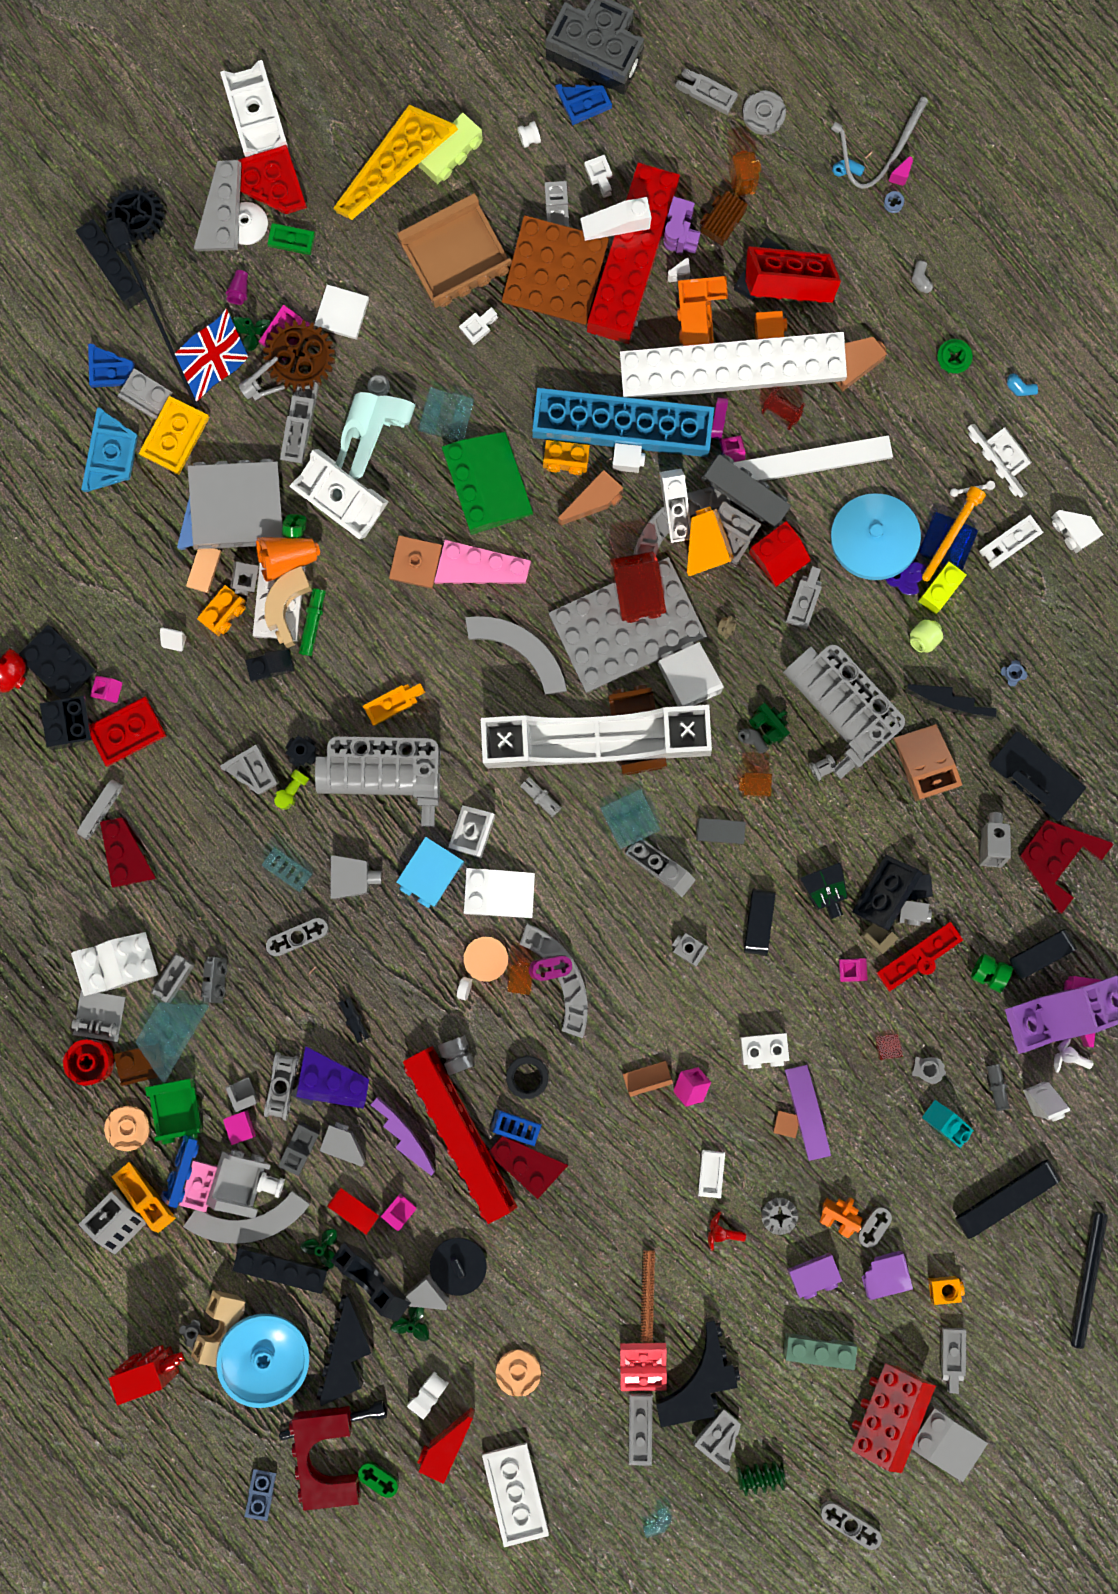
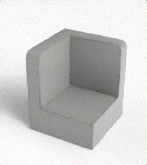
M250 1078L225 1087L235 1112L260 1102Z

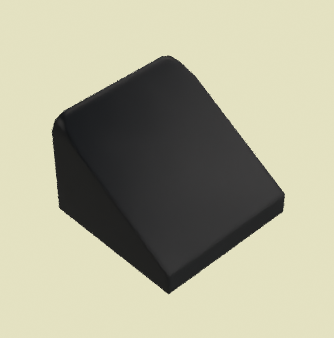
M931 874L921 875L910 894V900L933 896Z

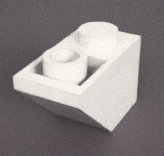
M1059 510L1051 517L1054 528L1058 532L1061 531L1066 538L1065 543L1070 550H1074L1075 553H1078L1103 535L1091 516Z

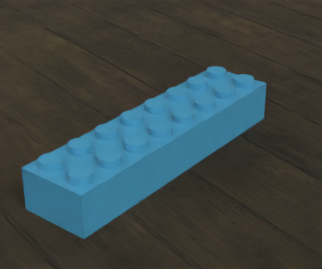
M537 388L532 434L533 438L609 447H615V443L642 446L641 450L708 457L714 407Z

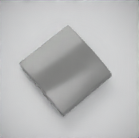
M723 501L718 509V513L735 558L731 562L737 565L761 524Z

